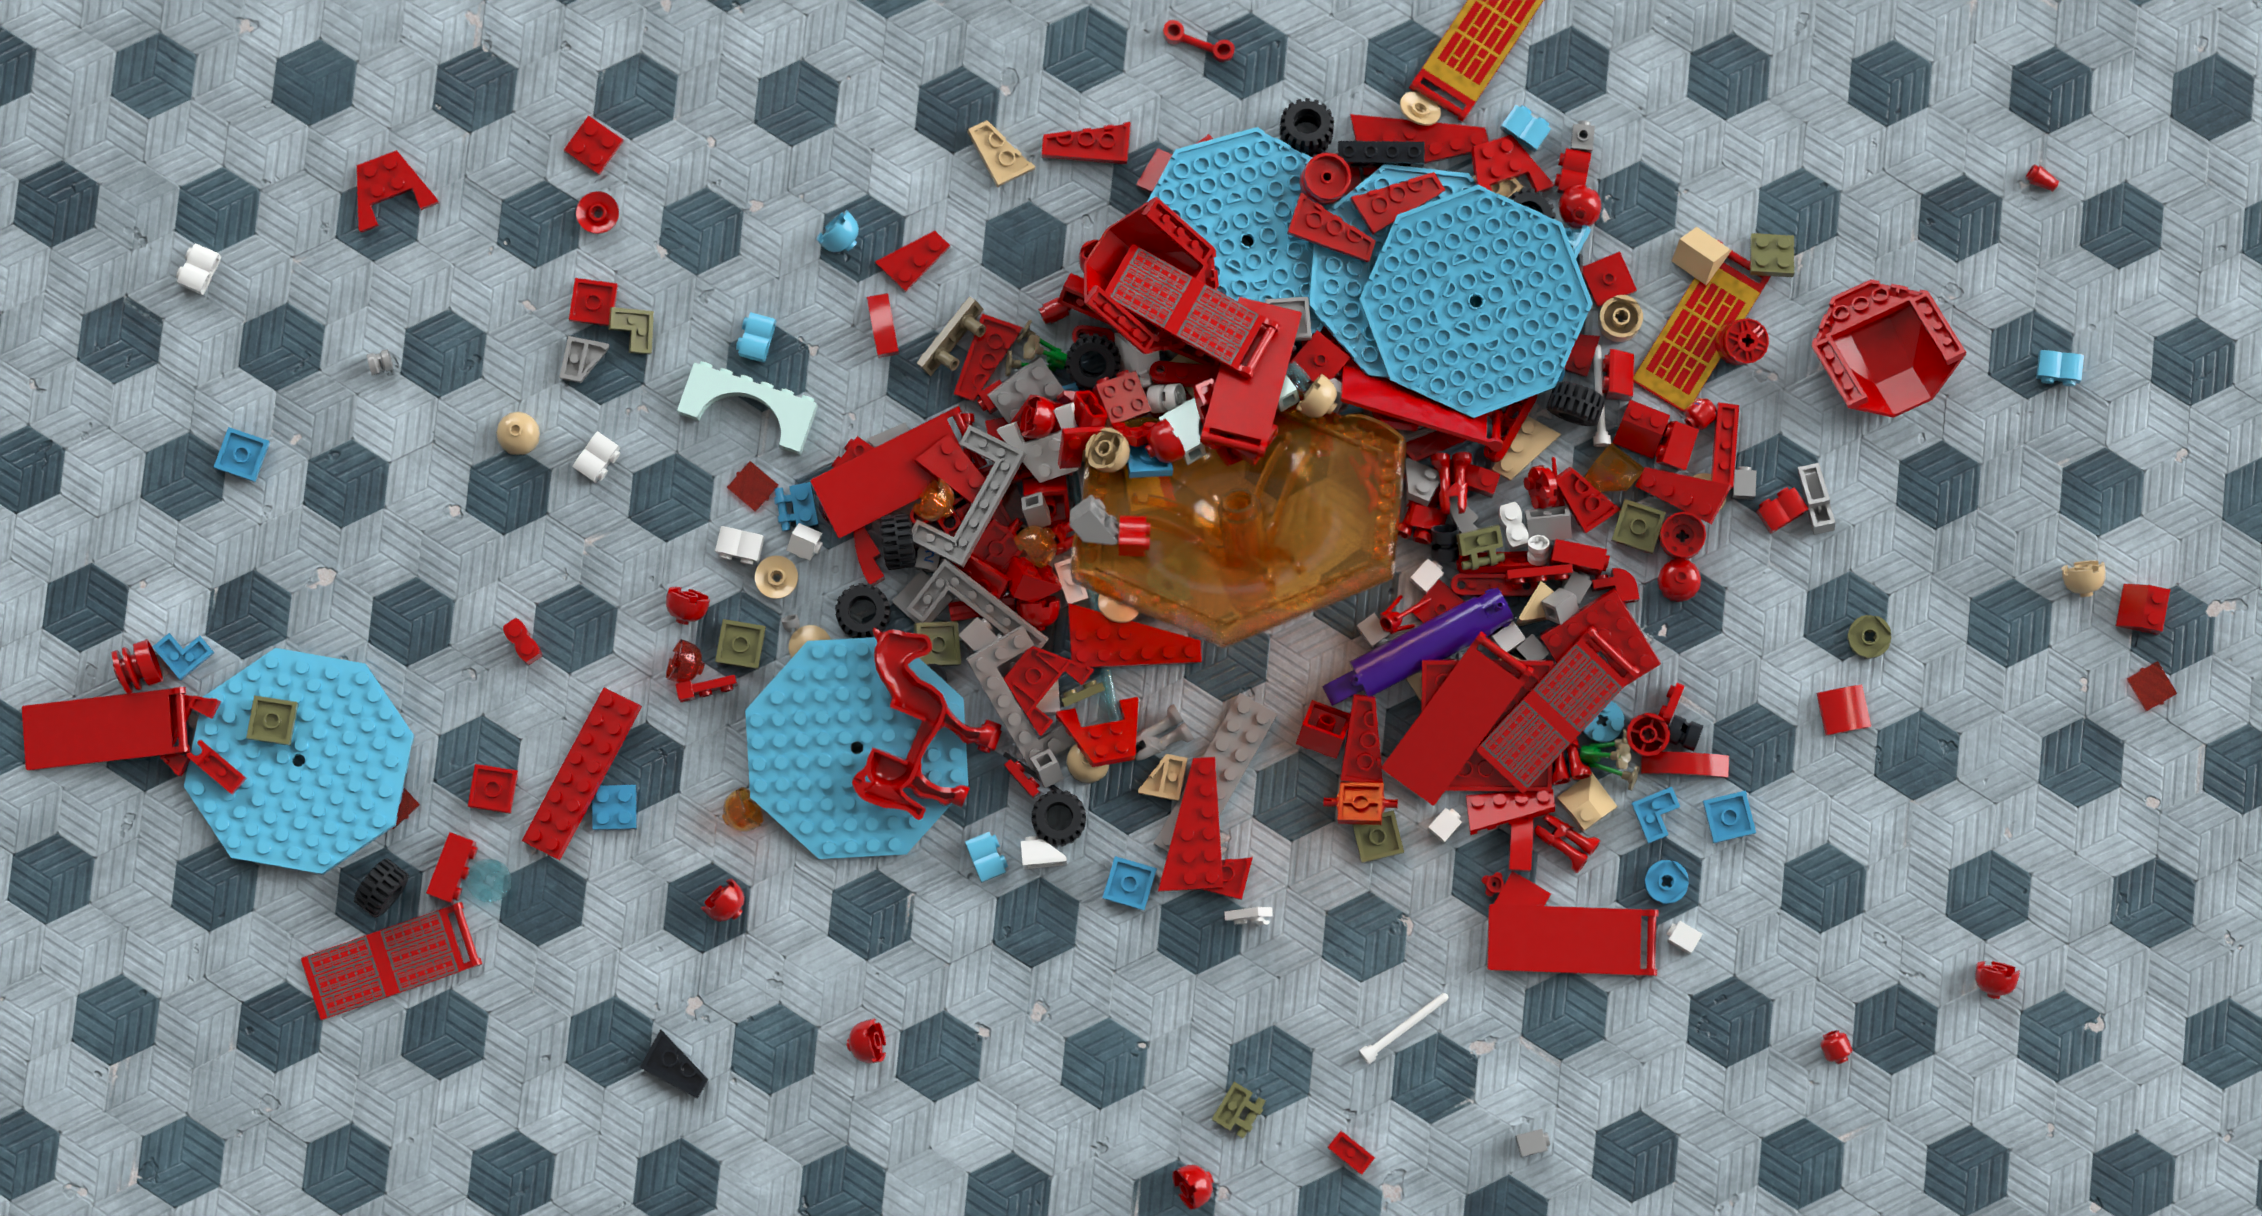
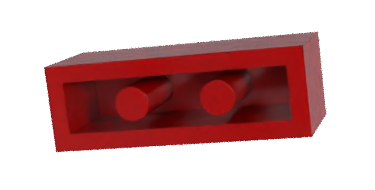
M449 832L426 894L451 904L454 903V900L458 901L462 892V888H460L461 882L467 879L470 871L468 867L470 859L474 860L478 847H475V841Z

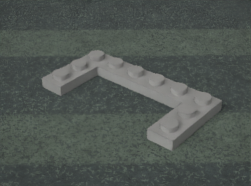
M969 425L959 444L995 464L955 536L952 537L918 519L912 528L913 543L963 568L1026 456L1024 451Z
M947 559L941 563L906 609L923 623L949 590L1005 635L1023 625L1034 644L1033 646L1041 649L1049 639ZM1025 651L999 666L998 671L1003 678Z
M1021 625L969 656L966 660L1030 769H1033L1031 757L1049 748L1055 756L1076 742L1072 736L1067 734L1063 724L1037 738L997 669L1001 664L1034 645L1024 626Z

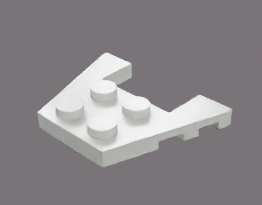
M1074 402L1054 410L1061 429L1077 427L1074 418ZM1017 422L997 429L998 434L1007 444L1026 453L1022 462L1040 483L1079 470V468L1060 469L1058 466L1062 430L1051 433L1045 438L1025 442Z

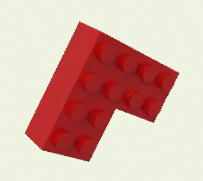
M1615 588L1580 608L1579 612L1561 625L1556 623L1540 633L1543 642L1555 661L1558 662L1582 637L1585 631L1593 625L1597 629V633L1632 666H1636L1640 670L1628 684L1661 665L1660 659ZM1589 639L1586 642L1596 653L1601 651L1610 666L1622 678L1627 674L1593 640Z

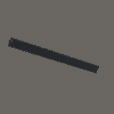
M1007 752L1003 754L1008 760L1018 761L1027 773L1039 780L1035 771ZM1054 784L1049 786L1053 791L1059 789Z

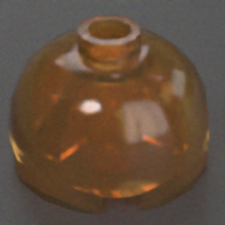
M938 478V482L936 480L932 481L919 496L921 498L920 504L918 505L915 502L913 506V512L924 520L937 521L942 517L948 518L954 510L952 507L954 503L953 490L942 478Z
M1031 525L1021 530L1014 537L1015 544L1020 552L1024 549L1028 554L1026 558L1039 568H1045L1057 552V544L1054 539L1055 534L1048 527L1044 529L1041 526Z
M741 787L726 797L723 805L724 814L722 815L726 825H730L733 829L740 832H749L761 826L764 820L763 813L756 802L753 804L750 798V791L747 788Z

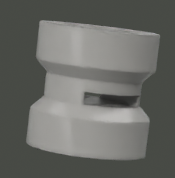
M388 349L382 350L379 354H367L372 375L379 374L382 370H393V363Z

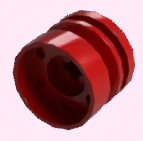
M1746 318L1730 321L1723 325L1717 333L1715 340L1716 350L1719 356L1729 364L1744 365L1754 363L1767 352L1769 345L1768 333L1765 327L1757 320ZM1742 338L1748 340V344L1742 342Z
M1678 512L1668 517L1662 525L1659 534L1660 546L1667 555L1674 559H1690L1697 555L1706 539V530L1703 522L1696 515L1688 512ZM1681 531L1684 532L1685 536H1688L1684 542H1680V538H1676V535H1679Z
M148 639L134 643V654L132 655L126 647L122 648L123 658L118 650L111 653L115 675L127 694L133 693L132 682L137 690L142 689L141 679H144L148 686L163 682L158 659Z

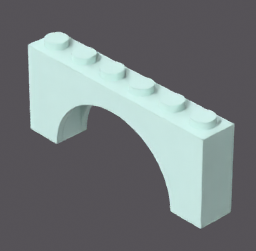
M700 361V364L694 362L677 409L679 415L699 421L704 411L720 399L733 396L752 398L766 405L777 417L781 428L780 448L801 455L818 408L813 398L802 395V398L794 396V392L782 388L779 391L773 389L774 386L769 383L761 382V384L753 382L751 377L745 375L737 377L732 375L733 372L721 368L719 371L713 369L709 363Z
M1287 375L1285 376L1277 406L1281 412L1300 402L1297 389ZM1195 397L1159 417L1160 421L1166 419L1173 427L1175 436L1179 437L1186 453L1183 459L1187 465L1206 455L1204 445L1200 442L1203 424L1197 410Z

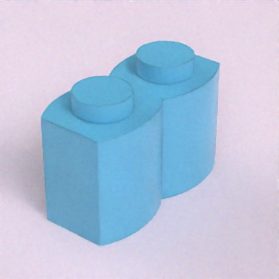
M1515 105L1500 129L1507 135H1512L1515 140L1529 150L1536 152L1551 130L1548 127L1549 123L1541 117L1538 119L1531 115L1532 112L1527 107Z
M751 312L749 317L744 318L742 329L745 332L742 338H738L736 350H739V356L765 363L776 326L774 318Z
M2040 350L2036 378L2041 379V382L2046 384L2061 381L2065 386H2076V383L2081 382L2084 355Z
M990 832L965 841L981 883L1006 873L1004 868L1008 867L1004 855L999 856L996 848L1000 847L995 835L991 836Z

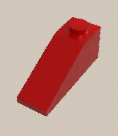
M1450 459V484H1454V469L1452 459ZM1469 464L1465 469V483H1468L1467 489L1492 498L1501 474Z

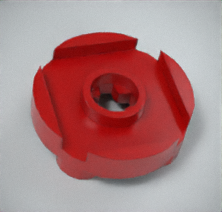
M1544 465L1532 467L1529 470L1528 477H1525L1523 481L1525 489L1529 492L1531 504L1534 509L1550 508L1554 506L1557 500V496H1554V490L1557 489L1555 476L1549 468H1544Z

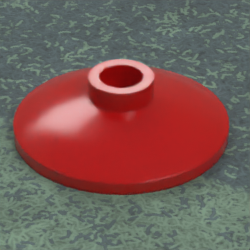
M595 191L586 194L579 201L576 208V217L580 226L587 232L602 234L611 230L617 223L619 207L611 195ZM597 211L602 212V216L599 218L594 216Z

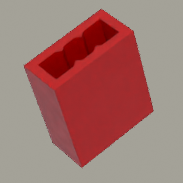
M1555 539L1549 566L1572 564L1573 571L1575 572L1581 571L1585 574L1598 576L1601 575L1602 571L1606 572L1610 556L1606 555L1607 549Z

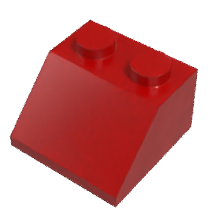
M1629 400L1612 444L1653 459L1670 415Z
M1065 475L1041 483L1036 478L1022 480L1024 497L1039 492L1043 493L1051 518V524L1043 528L1055 527L1064 520L1066 523L1070 521Z
M2123 584L2115 626L2159 635L2163 632L2171 589L2152 585Z
M1312 700L1296 744L1305 749L1337 759L1348 729L1350 713Z

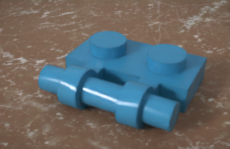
M810 482L789 486L791 495H784L782 487L774 489L776 496L774 497V502L778 506L779 511L778 523L781 524L783 532L791 530L789 522L796 521V525L800 523L807 527L819 525ZM792 502L794 514H788L786 503Z

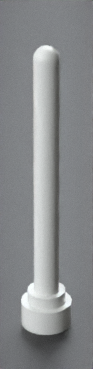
M1598 344L1593 357L1595 391L1604 397V393H1602L1601 346ZM1603 407L1597 425V432H1595L1593 437L1595 447L1611 445V437L1608 435L1605 425V407Z
M1442 993L1374 1045L1370 1044L1369 1046L1365 1045L1358 1050L1367 1064L1372 1063L1376 1060L1375 1057L1380 1050L1448 1000V995Z

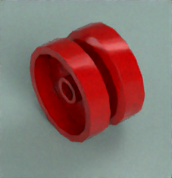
M1327 152L1313 157L1300 175L1302 193L1313 202L1324 206L1339 200L1351 183V171L1346 161L1337 154Z

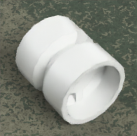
M1176 383L1167 384L1166 386H1150L1147 391V400L1152 410L1151 412L1164 413L1182 405L1186 401L1183 385Z

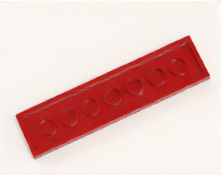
M605 687L602 689L526 831L522 842L559 861L561 860L642 708L641 705Z

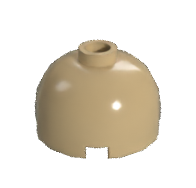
M1321 374L1304 394L1305 400L1303 402L1300 400L1296 409L1310 418L1322 417L1326 412L1330 415L1337 406V403L1334 402L1337 397L1336 387L1326 376Z
M509 413L501 419L497 427L496 434L499 444L503 450L512 455L528 454L535 449L540 439L539 426L534 418L527 413Z
M1113 428L1101 429L1102 432L1097 435L1093 434L1086 444L1085 456L1093 468L1104 473H1112L1126 465L1130 455L1128 441L1120 432Z
M2096 560L2075 562L2072 568H2068V564L2061 568L2065 586L2073 593H2080V597L2092 596L2093 592L2099 590L2105 582L2104 562L2099 565Z
M1077 743L1071 747L1067 754L1068 770L1073 778L1081 783L1091 784L1099 781L1106 775L1109 769V765L1092 768L1078 749Z

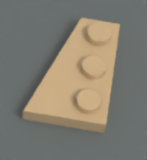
M987 120L968 129L967 132L997 187L1035 170L1036 166L1028 162L1021 155L1022 153L1006 141V138Z
M1527 416L1502 460L1495 463L1492 471L1500 473V476L1511 481L1551 443L1559 438L1561 434Z

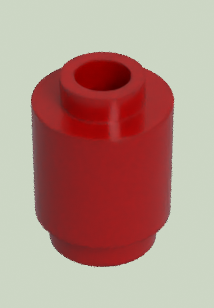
M1057 297L1042 304V307L1038 310L1044 323L1050 322L1052 324L1069 316V310L1072 309L1057 303L1059 299Z
M985 720L981 727L988 724L995 726V730L987 747L982 746L978 742H975V744L978 746L977 749L979 751L989 754L990 750L995 751L1002 733V725L991 720Z

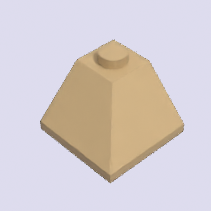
M1539 583L1519 616L1516 625L1523 626L1548 620L1546 619L1541 601L1554 591L1545 583Z
M1593 773L1591 777L1581 779L1556 797L1582 833L1618 807Z

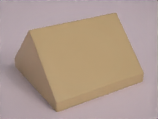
M1695 227L1679 239L1672 263L1707 285L1732 250L1700 228Z

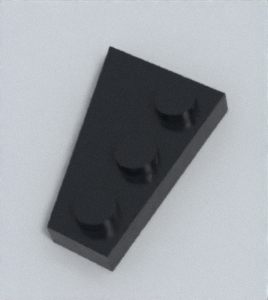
M660 1029L640 1068L698 1099L709 1079Z

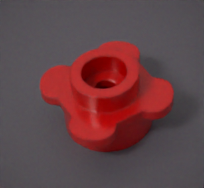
M1495 872L1492 876L1485 875L1482 877V883L1485 885V894L1487 896H1493L1494 893L1501 892L1504 882L1500 872Z

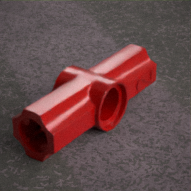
M1004 594L999 600L1016 612L1012 594ZM963 601L948 603L951 622L974 619L976 617L984 618Z

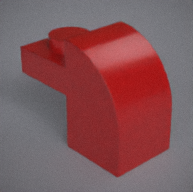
M1612 568L1610 571L1611 577L1608 578V574L1595 576V580H1592V592L1615 588L1624 604L1638 602L1640 599L1635 578L1624 569Z

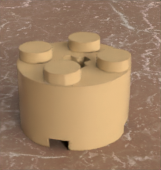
M1617 295L1607 300L1603 304L1598 316V326L1601 334L1614 342L1631 340L1638 333L1643 322V312L1638 302L1627 295ZM1619 315L1623 316L1622 322H1618L1617 318Z

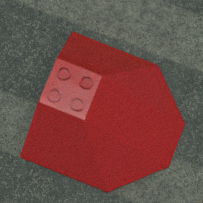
M1154 197L1109 226L1084 262L1085 304L1143 354L1175 349L1188 344L1129 312L1105 292L1132 244L1137 245L1216 290L1219 287L1218 271L1215 269L1214 257H1216L1215 248L1158 197Z
M1873 279L1831 298L1830 307L1827 313L1824 314L1819 325V332L1811 345L1848 408L1892 418L1933 400L1967 354L1928 291L1921 289L1920 291L1909 290L1906 286L1892 283L1891 286L1880 284L1879 281Z

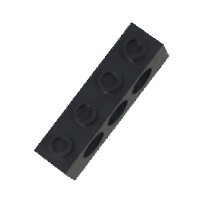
M1338 141L1337 155L1346 161L1349 168H1380L1384 164L1416 168L1424 167L1425 142Z

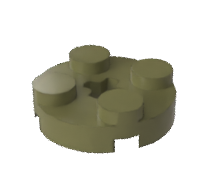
M1872 615L1861 616L1849 628L1847 634L1848 644L1856 655L1864 659L1877 658L1884 654L1890 646L1891 629L1881 617ZM1866 631L1875 634L1873 637L1874 642L1865 641L1864 638L1866 636L1864 633Z

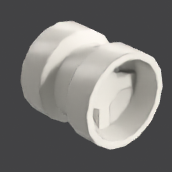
M1535 535L1528 540L1527 559L1529 563L1541 566L1548 562L1550 546L1548 538Z

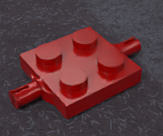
M1016 517L1014 522L1008 527L993 518L985 528L971 555L1005 574L1012 558H1018L1027 547V544L1018 538L1016 531L1023 522Z
M1340 782V791L1337 798L1324 797L1323 806L1337 807L1338 824L1382 825V814L1385 808H1398V799H1385L1384 783Z

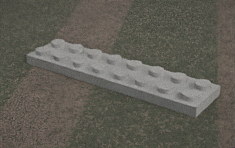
M1241 693L1237 696L1203 756L1215 757L1219 817L1278 715ZM1184 791L1154 842V845L1167 852L1170 848Z

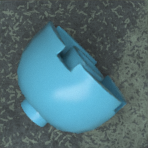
M845 210V213H840L826 225V233L824 235L820 232L816 238L828 251L841 252L844 249L849 251L857 244L855 241L859 233L857 221Z

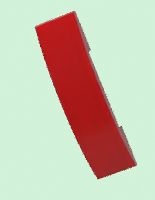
M1213 378L1193 386L1195 402L1203 427L1215 387ZM1221 446L1215 449L1227 467L1243 460L1233 454L1230 447Z
M1662 751L1658 755L1651 757L1641 756V774L1699 775L1728 778L1729 756Z

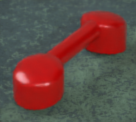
M1169 20L1164 25L1163 37L1169 44L1186 43L1213 53V57L1219 62H1228L1234 56L1235 48L1229 40H1220L1214 45L1184 34V27L1177 20Z

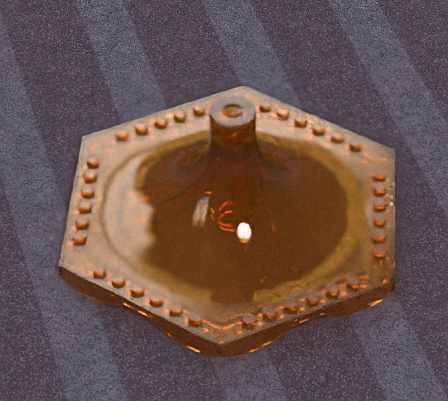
M1297 389L1299 399L1303 402L1305 395ZM1296 403L1282 412L1277 408L1273 424L1278 426V433L1266 448L1264 458L1261 457L1255 466L1242 460L1227 467L1215 449L1204 446L1206 455L1187 465L1183 458L1173 462L1172 476L1129 478L1127 465L1116 472L1104 473L1093 468L1088 463L1089 461L1086 457L1083 500L1090 495L1095 499H1100L1105 506L1106 513L1109 516L1113 515L1118 523L1120 522V515L1146 516V523H1151L1150 536H1146L1150 537V551L1145 550V557L1118 556L1119 533L1118 543L1111 545L1085 542L1075 532L1071 555L1072 582L1224 648L1389 581L1394 577L1406 440L1395 429L1373 417L1362 414L1342 416L1334 412L1329 415L1326 412L1322 417L1310 418L1296 409L1298 405ZM1141 417L1121 423H1125V426L1133 428L1140 427L1146 422L1157 423L1160 420L1152 417Z

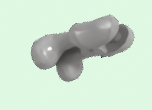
M1174 704L1167 708V716L1147 729L1137 732L1136 745L1144 741L1147 746L1135 754L1137 761L1147 759L1154 754L1167 750L1164 747L1180 740L1190 742L1194 740L1185 723L1160 739L1155 737L1163 731L1183 722Z

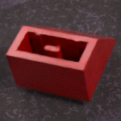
M1610 349L1608 354L1604 355L1602 361V372H1606V376L1602 380V393H1606L1605 399L1632 400L1634 354Z
M1013 557L1005 573V576L1011 579L1008 589L1012 596L1027 602L1034 603L1062 588L1058 577L1050 565L1046 563L1036 564L1026 557H1021V559Z

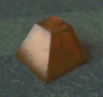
M1611 443L1593 463L1584 478L1599 492L1627 491L1642 474L1644 467Z

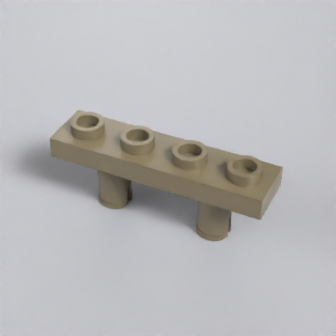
M970 296L918 360L917 364L929 376H932L940 364H943L952 371L957 369L960 362L949 353L967 330L978 337L983 336L986 332V327L976 320L984 309L975 299Z

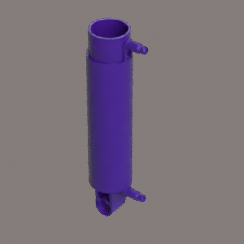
M1498 588L1488 589L1485 591L1486 594L1478 598L1473 597L1349 661L1352 671L1322 686L1331 705H1336L1361 691H1364L1366 696H1374L1422 671V660H1443L1470 646L1480 631L1488 637L1494 634V631L1503 626L1505 628L1514 621V617Z

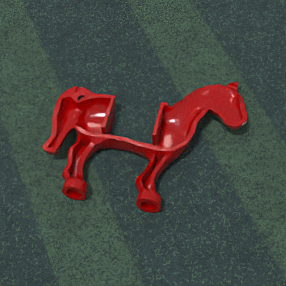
M873 628V634L877 640L874 650L876 671L892 696L890 707L920 719L922 722L906 759L873 747L868 756L866 766L854 776L852 780L853 787L861 799L883 808L907 811L917 820L923 818L926 809L906 795L902 790L904 788H910L918 798L933 799L943 806L952 803L962 808L970 787L959 785L955 788L941 787L932 783L921 771V759L932 739L943 727L950 729L966 744L978 742L982 746L987 747L995 726L987 724L982 727H971L962 723L949 709L943 694L933 685L919 679L909 668L908 664L916 658L928 655L932 650V642L927 635L907 633L900 630L881 632ZM866 775L870 782L865 781Z

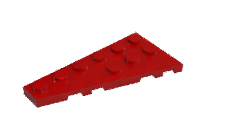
M1350 114L1356 141L1425 142L1424 164L1472 154L1471 149L1474 146L1489 142L1485 127L1437 122L1433 125L1425 126L1406 119ZM1362 168L1364 177L1371 176L1379 168Z
M1068 603L1072 661L1091 668L1202 662L1201 640L1134 621L1126 623L1114 622L1107 619L1099 611Z
M1215 757L1193 758L1158 892L1223 888Z

